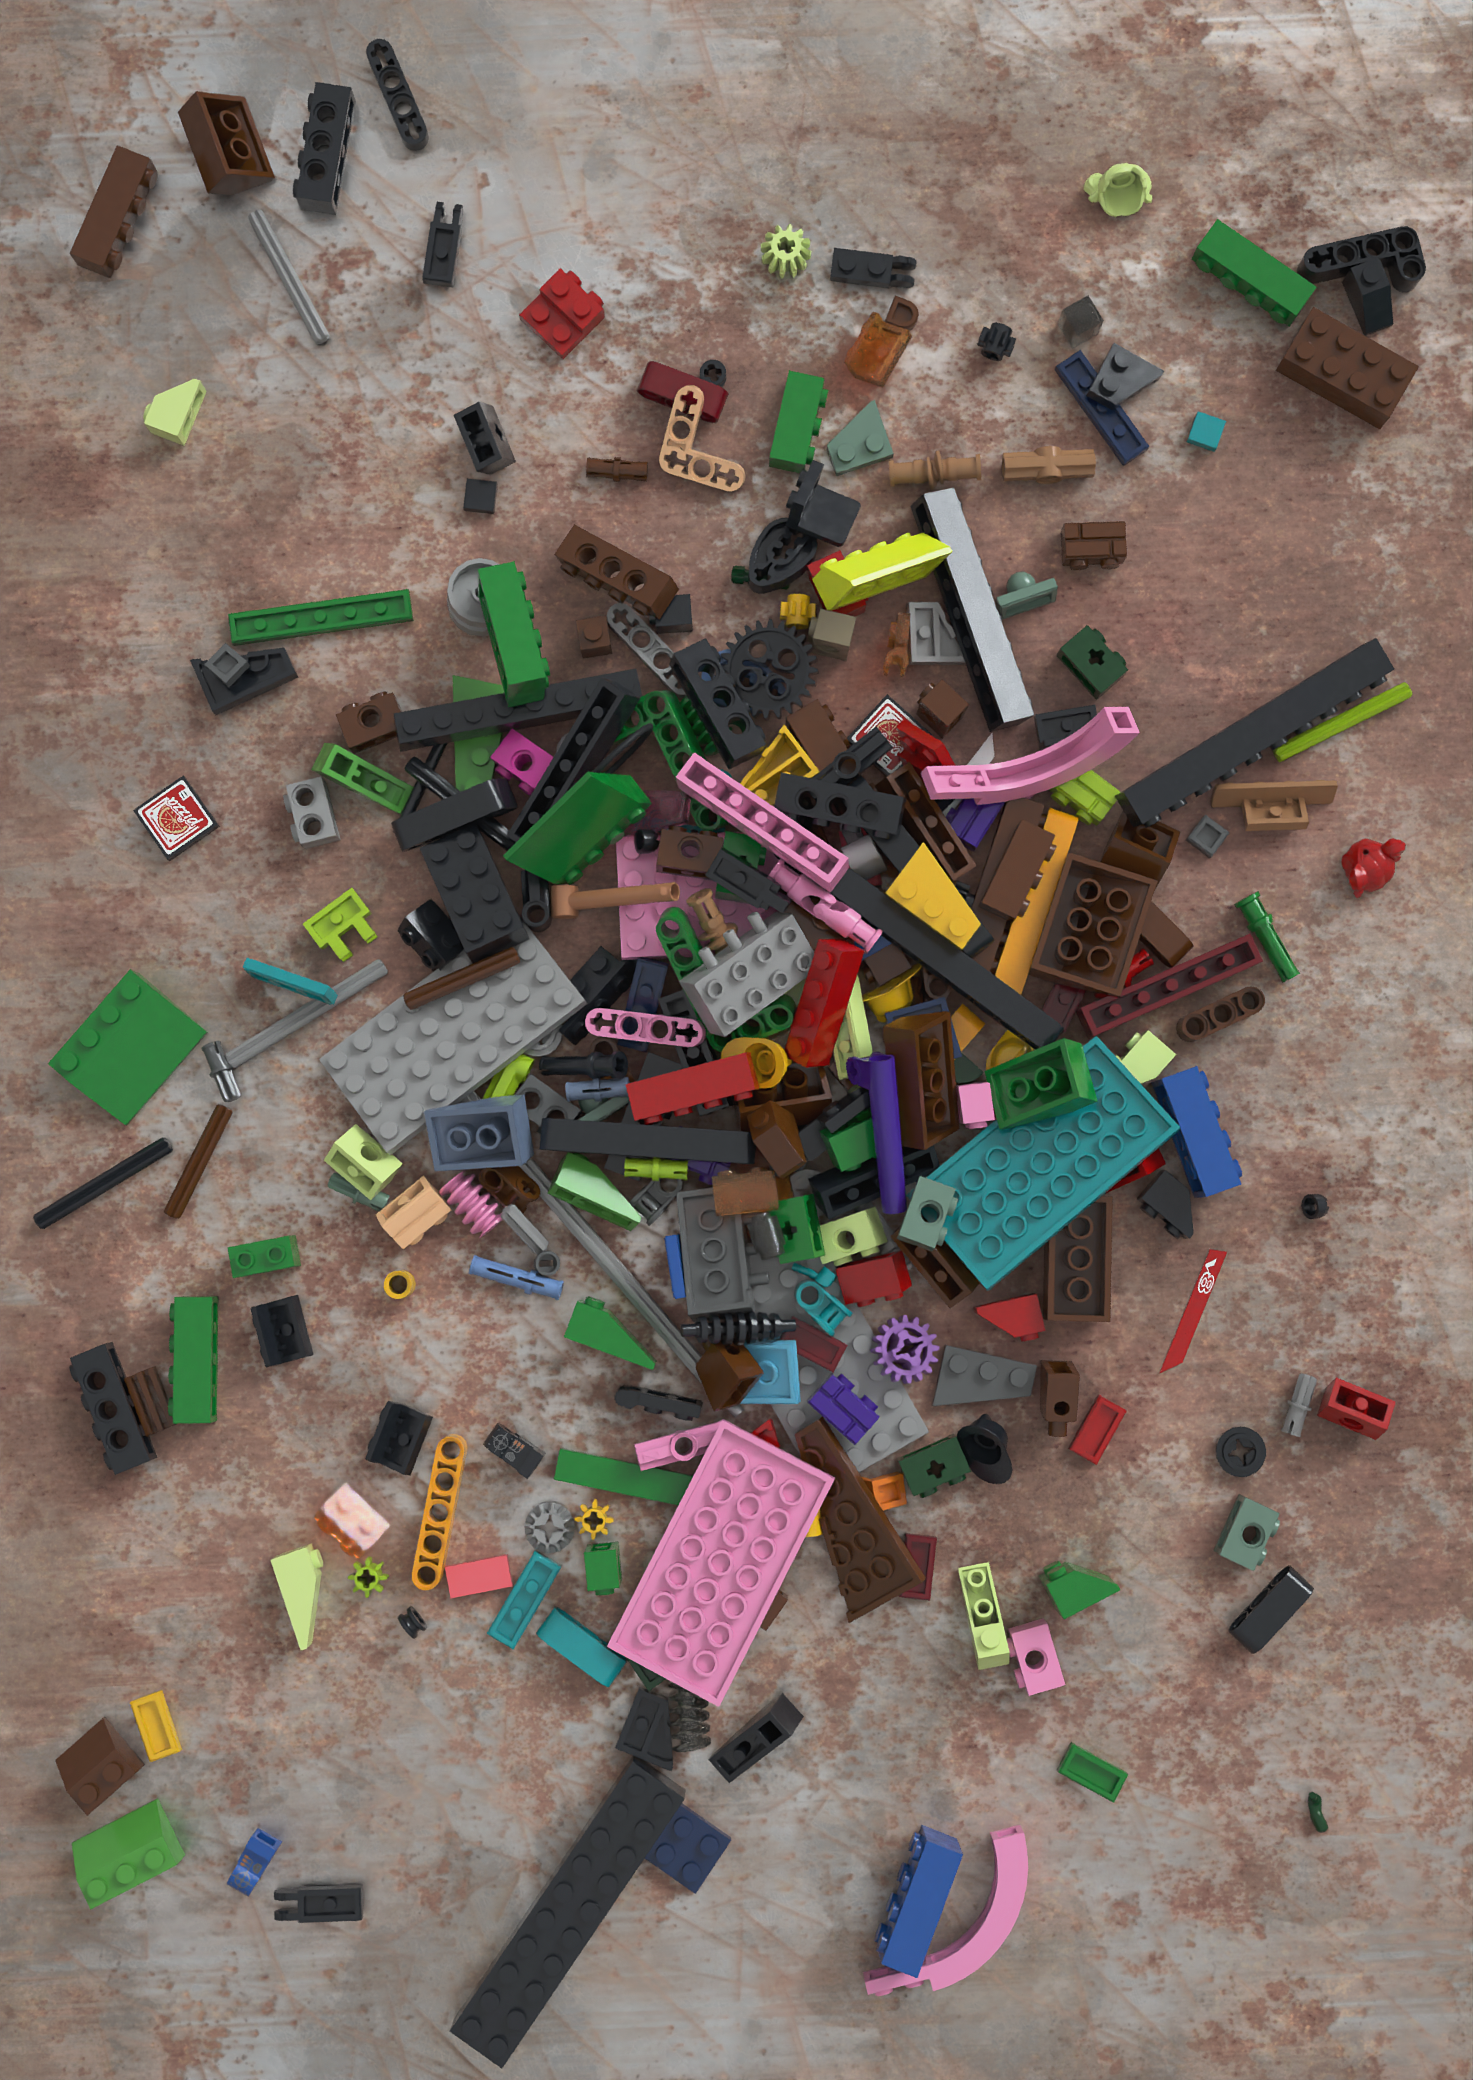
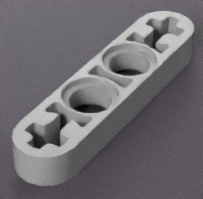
M617 603L611 606L607 612V621L611 630L671 692L679 698L687 696L682 687L680 689L676 688L678 682L671 674L673 671L670 665L666 669H658L653 663L657 655L666 654L671 659L674 652L627 604ZM617 612L620 615L627 613L626 621L633 627L627 636L624 635V633L628 632L627 627L622 622L614 623L616 620L614 614ZM639 632L648 634L650 643L643 648L635 646L633 643L635 634Z

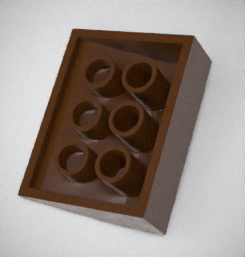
M1068 852L1028 975L1056 984L1120 998L1158 880Z

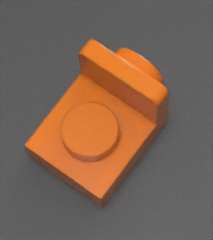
M893 1472L872 1479L862 1477L883 1511L907 1504L903 1473Z

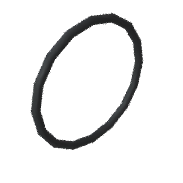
M648 723L630 735L592 772L600 773L616 756L640 737L605 772L613 774L648 738L653 731V725Z

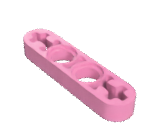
M595 1008L586 1015L585 1019L587 1030L593 1035L695 1047L700 1045L706 1036L704 1025L699 1020ZM600 1013H602L603 1019L615 1020V1014L618 1015L615 1027L602 1026L600 1031L598 1025L594 1024V1018H599ZM630 1016L634 1017L638 1022V1029L632 1035L627 1034L623 1030V1021ZM659 1020L664 1021L668 1026V1033L663 1038H657L653 1033V1025ZM690 1024H692L693 1030L698 1031V1036L692 1037L691 1042L688 1041V1036L680 1034L676 1035V1041L673 1040L676 1028L689 1029Z

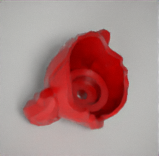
M1365 838L1351 845L1348 852L1342 856V867L1356 898H1360L1364 891L1373 892L1379 890L1393 878L1395 862L1400 860V855L1406 848V844L1402 840L1392 838L1383 844Z

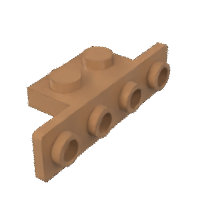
M1335 780L1216 784L1211 798V806L1213 808L1241 807L1245 831L1307 829L1309 819L1306 805L1333 803L1338 784Z

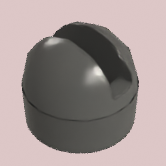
M542 1251L535 1257V1270L543 1276H551L559 1270L560 1259L552 1251ZM539 1260H553V1266H539Z

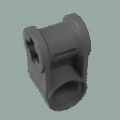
M659 1178V1181H651L629 1203L647 1220L646 1224L651 1226L675 1199L676 1192L682 1191L684 1186L683 1179H677V1188L673 1192L663 1190L661 1187L662 1178ZM643 1201L646 1202V1203L653 1209V1211H652L651 1209H649V1208L643 1203Z

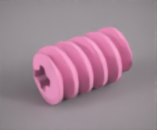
M464 1170L440 1189L439 1194L444 1196L451 1193L447 1204L450 1206L459 1203L454 1211L455 1214L467 1213L462 1220L463 1224L466 1225L474 1222L470 1232L472 1235L482 1232L479 1237L481 1238L503 1220L501 1218L502 1213L495 1215L494 1212L499 1204L487 1205L486 1203L491 1194L487 1193L480 1196L479 1192L483 1186L481 1183L472 1186L471 1183L475 1175L464 1176Z

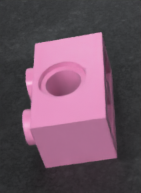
M990 1082L956 1085L959 1123L965 1124V1128L975 1129L987 1127V1121L995 1120Z
M1042 1618L1008 1628L1010 1638H1007L1010 1658L1016 1657L1019 1667L1014 1670L1019 1689L1025 1687L1026 1692L1030 1696L1064 1686L1065 1682L1047 1622ZM1030 1651H1039L1041 1659L1037 1664L1029 1665L1025 1662L1026 1655Z

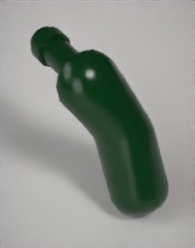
M1310 1792L1308 1797L1310 1818L1318 1832H1326L1328 1824L1322 1814V1799L1318 1794Z

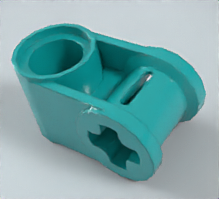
M812 1280L801 1281L795 1288L794 1297L797 1303L832 1337L835 1334L834 1330L846 1316L850 1317L853 1314L837 1298L830 1295ZM812 1286L817 1290V1298L812 1303H804L801 1300V1291L805 1287Z

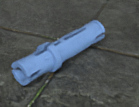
M474 1255L469 1269V1274L471 1275L474 1274L498 1283L525 1290L524 1293L529 1295L534 1292L555 1298V1300H559L564 1281L539 1275L533 1269L529 1272L480 1258ZM489 1269H494L500 1272L513 1275V1277L511 1278L508 1276L497 1274L489 1271ZM520 1278L544 1284V1287L521 1281Z

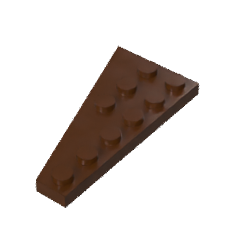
M822 1416L794 1435L802 1461L835 1477L820 1507L821 1517L819 1521L831 1563L837 1570L840 1581L838 1585L840 1594L844 1596L846 1601L848 1622L851 1623L922 1583L926 1577Z

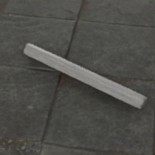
M380 959L375 960L332 987L338 995L334 1005L313 999L227 1052L225 1057L229 1065L237 1068L388 973L386 966Z

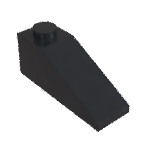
M782 1693L761 1709L713 1753L708 1760L730 1783L791 1737L804 1716Z

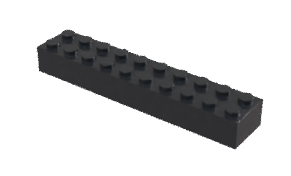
M632 1756L455 2016L449 2032L501 2069L504 2067L684 1801L686 1792L684 1788L644 1760Z

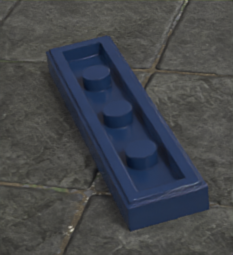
M1081 350L1055 367L1054 370L1123 466L1149 449L1150 446L1121 406L1111 410L1086 396L1097 372Z

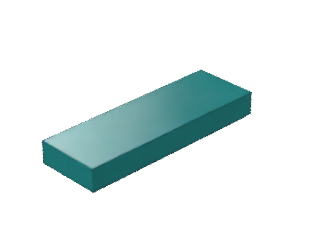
M248 957L244 962V970L254 979L329 1005H334L338 995L326 984Z
M535 1550L487 1634L514 1650L562 1566Z

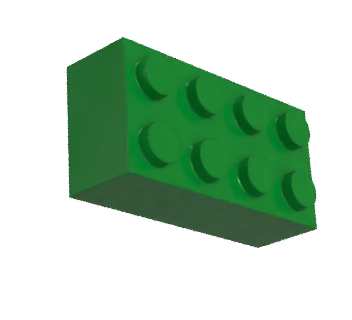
M515 561L478 569V597L508 707L544 700L545 688H549L548 676H550L548 661L546 657H541L540 648L542 647V640L539 629H534L533 606L531 600L526 601L524 590H527L523 571L517 572Z

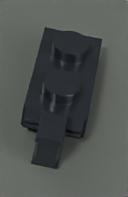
M724 847L719 850L705 874L708 878L757 909L761 907L768 910L769 906L784 913L792 902L791 898L779 891L781 885L775 882V879Z

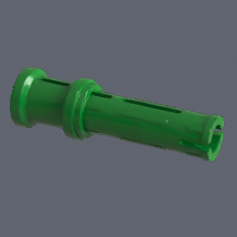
M1257 891L1234 905L1236 908H1240L1248 922L1247 929L1251 933L1255 932L1283 983L1297 976L1300 972L1272 925L1273 916L1272 914H1267L1259 899L1260 893Z

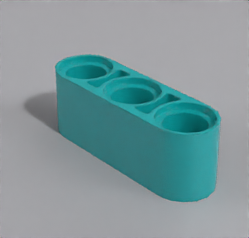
M558 1607L553 1608L536 1632L538 1637L606 1687H610L628 1662L625 1656L608 1648L607 1642Z

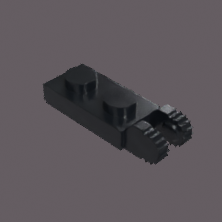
M437 201L434 219L430 224L422 281L423 284L453 288L462 233L463 206L460 204L454 206L452 224L443 223L445 216L444 202Z
M834 248L830 281L889 288V286L911 288L914 286L915 280L912 276L903 274L891 275L892 268L913 270L916 268L917 261L915 258L900 255L893 257L890 254Z
M632 1385L620 1386L617 1389L618 1391H616V1395H614L615 1403L618 1406L632 1409L636 1405L644 1406V1411L654 1414H662V1411L675 1413V1418L692 1421L693 1417L699 1418L703 1404L702 1400Z
M363 1885L299 1887V1889L288 1888L274 1891V1900H298V1909L282 1908L274 1911V1920L311 1923L360 1921L363 1919Z

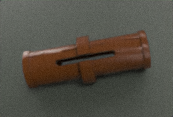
M615 457L614 460L587 458L586 477L613 479V482H620V479L647 482L648 462L621 460V457Z

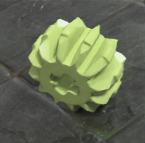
M789 224L786 231H783L777 225L775 227V234L766 233V242L761 244V252L764 253L762 255V263L769 264L768 271L770 274L779 270V276L782 279L785 276V272L789 271L791 276L795 277L797 275V268L803 271L806 269V260L811 259V251L808 249L810 247L809 238H803L802 229L792 232V225Z

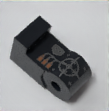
M500 1423L495 1425L483 1443L489 1451L515 1468L526 1479L532 1475L546 1454L521 1435L514 1433Z

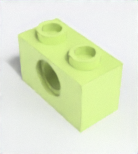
M357 1124L333 1144L324 1159L328 1165L370 1200L393 1180L403 1164L393 1154L389 1155L386 1153L383 1147Z
M876 1206L820 1225L825 1256L820 1257L822 1265L833 1261L834 1266L852 1261V1254L858 1252L861 1253L862 1257L880 1251L878 1246L888 1242ZM847 1231L853 1234L854 1245H850L847 1242Z

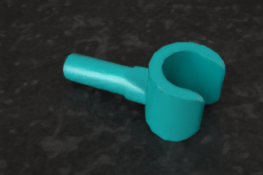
M795 1262L792 1266V1270L810 1277L823 1287L831 1286L837 1278L825 1266H823L819 1273Z

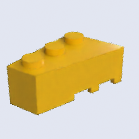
M785 725L779 730V734L771 745L761 754L762 757L753 769L749 770L740 782L741 785L773 807L775 805L781 772L807 778H813L820 773Z
M923 842L887 890L886 895L962 951L979 929L981 923Z

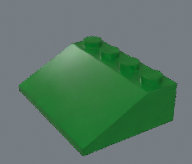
M587 772L503 857L507 861L553 884H574L583 876L582 871L588 865L596 863L603 857V851L610 844H615L624 837V830L631 824L639 822L646 815L645 810L652 802L631 775Z
M130 969L48 1064L74 1087L127 1126L208 1032L140 973Z

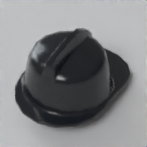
M983 1414L969 1426H964L958 1430L957 1440L970 1469L977 1477L992 1484H1002L1011 1478L1013 1471L1012 1463L1006 1450L1008 1436L1006 1430L1001 1425L992 1421L988 1414Z

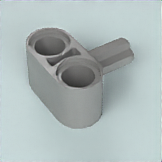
M841 830L847 845L841 847V850L848 857L849 866L854 872L868 880L888 870L869 834L864 836L861 830L860 833Z

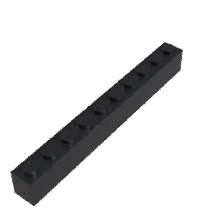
M1374 638L1115 795V798L1133 828L1142 824L1147 828L1162 819L1159 815L1161 812L1168 808L1170 812H1174L1187 804L1185 798L1192 793L1198 797L1213 788L1210 782L1218 777L1221 781H1224L1238 772L1235 768L1243 762L1248 766L1262 758V750L1267 747L1274 750L1288 742L1285 736L1293 731L1296 735H1299L1313 726L1311 720L1318 716L1323 720L1338 711L1336 708L1337 704L1344 701L1347 705L1363 696L1360 691L1369 685L1372 690L1387 681L1385 675L1393 671L1394 667L1378 639Z

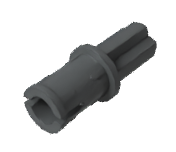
M215 1041V1045L213 1042L208 1043L201 1049L211 1069L210 1077L215 1079L224 1102L237 1100L241 1094L232 1074L234 1067L229 1065L226 1060L221 1041Z

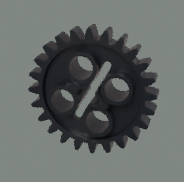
M769 619L767 628H763L758 620L756 621V630L752 631L748 625H745L746 635L742 636L735 632L734 635L738 642L736 644L726 643L731 653H721V657L727 661V664L721 666L725 673L729 672L733 677L736 685L735 690L740 699H744L749 708L752 709V717L756 719L759 713L763 712L764 719L768 721L771 712H774L777 718L781 719L782 710L786 709L789 714L793 713L792 705L794 703L802 708L803 704L800 698L802 696L811 698L807 686H817L810 676L819 674L818 669L810 666L818 661L816 656H808L814 649L812 644L803 646L807 639L806 635L802 634L796 638L797 628L795 626L787 632L784 621L779 624L778 628H775L772 619ZM758 644L765 645L767 650L764 656L754 658L751 655L753 647ZM786 653H793L796 655L794 664L788 667L782 666L780 664L782 656ZM750 661L764 668H768L772 664L776 671L793 674L795 678L792 680L773 672H769L766 677L762 669L744 666L743 662ZM749 673L756 674L757 682L752 687H744L742 685L745 675ZM777 682L786 684V691L781 696L771 694V688Z

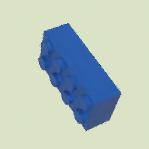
M1195 1066L1151 1082L1159 1104L1180 1126V1131L1172 1136V1140L1194 1198L1208 1197L1241 1185L1239 1178L1242 1177V1170L1236 1159L1232 1160L1228 1148L1231 1147V1141L1226 1130H1221L1217 1119L1220 1118V1112L1216 1102L1209 1099L1206 1091L1209 1088V1082L1204 1071L1199 1072L1198 1067Z
M924 1825L921 1826L919 1833L914 1832L911 1837L908 1851L912 1853L908 1863L903 1862L897 1876V1881L900 1882L897 1893L892 1892L888 1899L886 1911L889 1914L885 1924H879L874 1939L878 1943L876 1951L879 1952L882 1965L918 1978L963 1857L957 1838Z

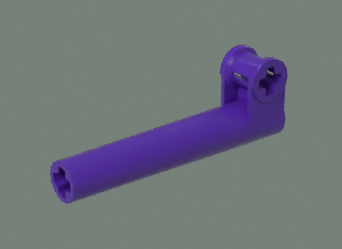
M876 1051L864 1058L849 1057L846 1062L849 1080L852 1084L869 1090L882 1212L885 1214L905 1212L907 1210L894 1056Z

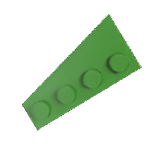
M452 675L453 702L504 693L502 685ZM503 733L454 742L456 788L460 792L494 778L496 764L490 757L501 744Z

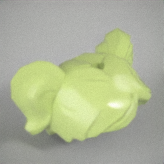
M1121 163L1113 165L1104 174H1092L1084 184L1083 190L1088 193V200L1094 203L1099 202L1102 209L1110 216H1130L1140 210L1143 202L1152 203V195L1149 194L1152 188L1150 177L1141 167L1135 164Z

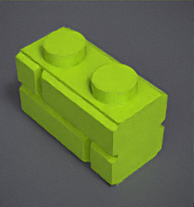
M1092 770L1049 789L1053 793L1051 798L1063 807H1066L1068 804L1077 811L1075 816L1079 817L1080 821L1086 825L1093 823L1096 826L1117 801L1115 795L1120 793L1118 789Z

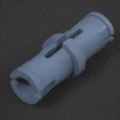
M599 1077L592 1081L566 1082L567 1102L595 1099V1102H601L603 1098L628 1097L625 1084L629 1083V1078L601 1080Z

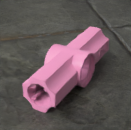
M721 1421L688 1430H678L670 1435L634 1444L640 1470L644 1471L680 1460L688 1461L695 1456L705 1454ZM681 1437H687L691 1441L690 1449L686 1453L680 1454L676 1452V1441Z

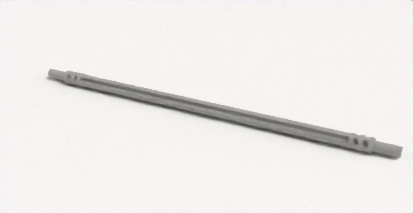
M473 1091L466 1098L460 1101V1103L471 1102L481 1099ZM530 1158L522 1166H519L539 1185L541 1190L540 1197L701 1383L696 1371V1363L702 1355L686 1337H681L677 1326L573 1205L547 1194L552 1181L536 1162ZM740 1404L727 1408L734 1418L744 1410Z

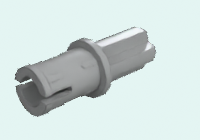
M1304 1373L1299 1375L1292 1399L1287 1401L1290 1405L1283 1428H1281L1282 1432L1301 1437L1307 1412L1312 1410L1309 1405L1317 1383L1315 1377Z

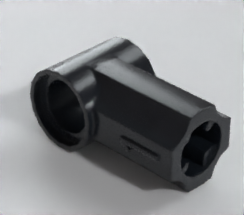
M522 870L523 920L530 930L534 932L545 931L552 923L549 881L527 870ZM537 909L543 910L545 917L542 921L534 923L529 920L531 912Z

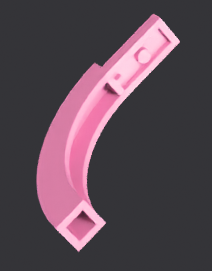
M1104 707L1078 731L1036 753L1011 761L988 765L926 766L921 775L931 800L974 798L976 805L1006 802L1049 790L1090 771L1118 753L1140 732L1129 707Z
M1021 1825L990 1832L994 1850L992 1887L981 1914L969 1930L948 1947L925 1956L918 1978L887 1966L863 1972L868 1995L873 1993L876 1996L887 1995L893 1991V1988L904 1985L906 1988H914L922 1985L924 1980L930 1979L932 1990L936 1991L966 1978L995 1954L1011 1932L1024 1901L1028 1876V1856Z

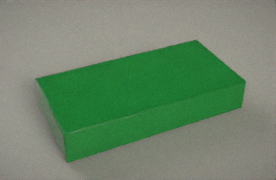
M1072 1742L1057 1768L1058 1773L1113 1803L1128 1776V1773Z

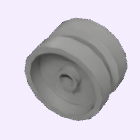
M482 558L468 560L458 566L449 578L447 607L450 618L459 629L469 635L481 637L489 635L478 598V569L499 565L493 560Z

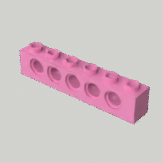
M696 753L692 754L675 777L679 789L830 893L849 869L848 857Z

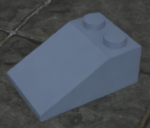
M525 1095L492 1097L424 1111L435 1171L522 1166L534 1155Z

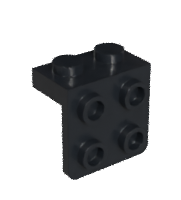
M813 460L808 471L802 469L796 483V487L799 488L798 492L792 490L786 508L790 509L786 526L836 547H842L858 515L861 504L854 499L818 485L824 464Z

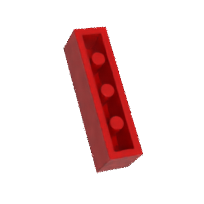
M843 939L818 940L785 1046L787 1058L805 1068L829 1065L865 950Z
M750 1052L625 1084L634 1120L644 1119L645 1125L663 1121L662 1114L674 1112V1116L678 1117L693 1113L692 1107L704 1104L705 1109L723 1105V1098L734 1096L735 1101L753 1097L752 1091L760 1089Z

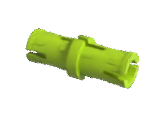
M625 1157L624 1177L652 1178V1181H659V1178L687 1180L688 1160H663L658 1157H653V1159Z

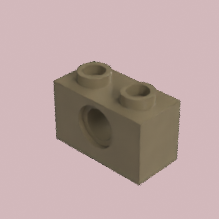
M820 608L818 618L812 617L807 642L812 643L814 648L811 653L847 661L856 617Z

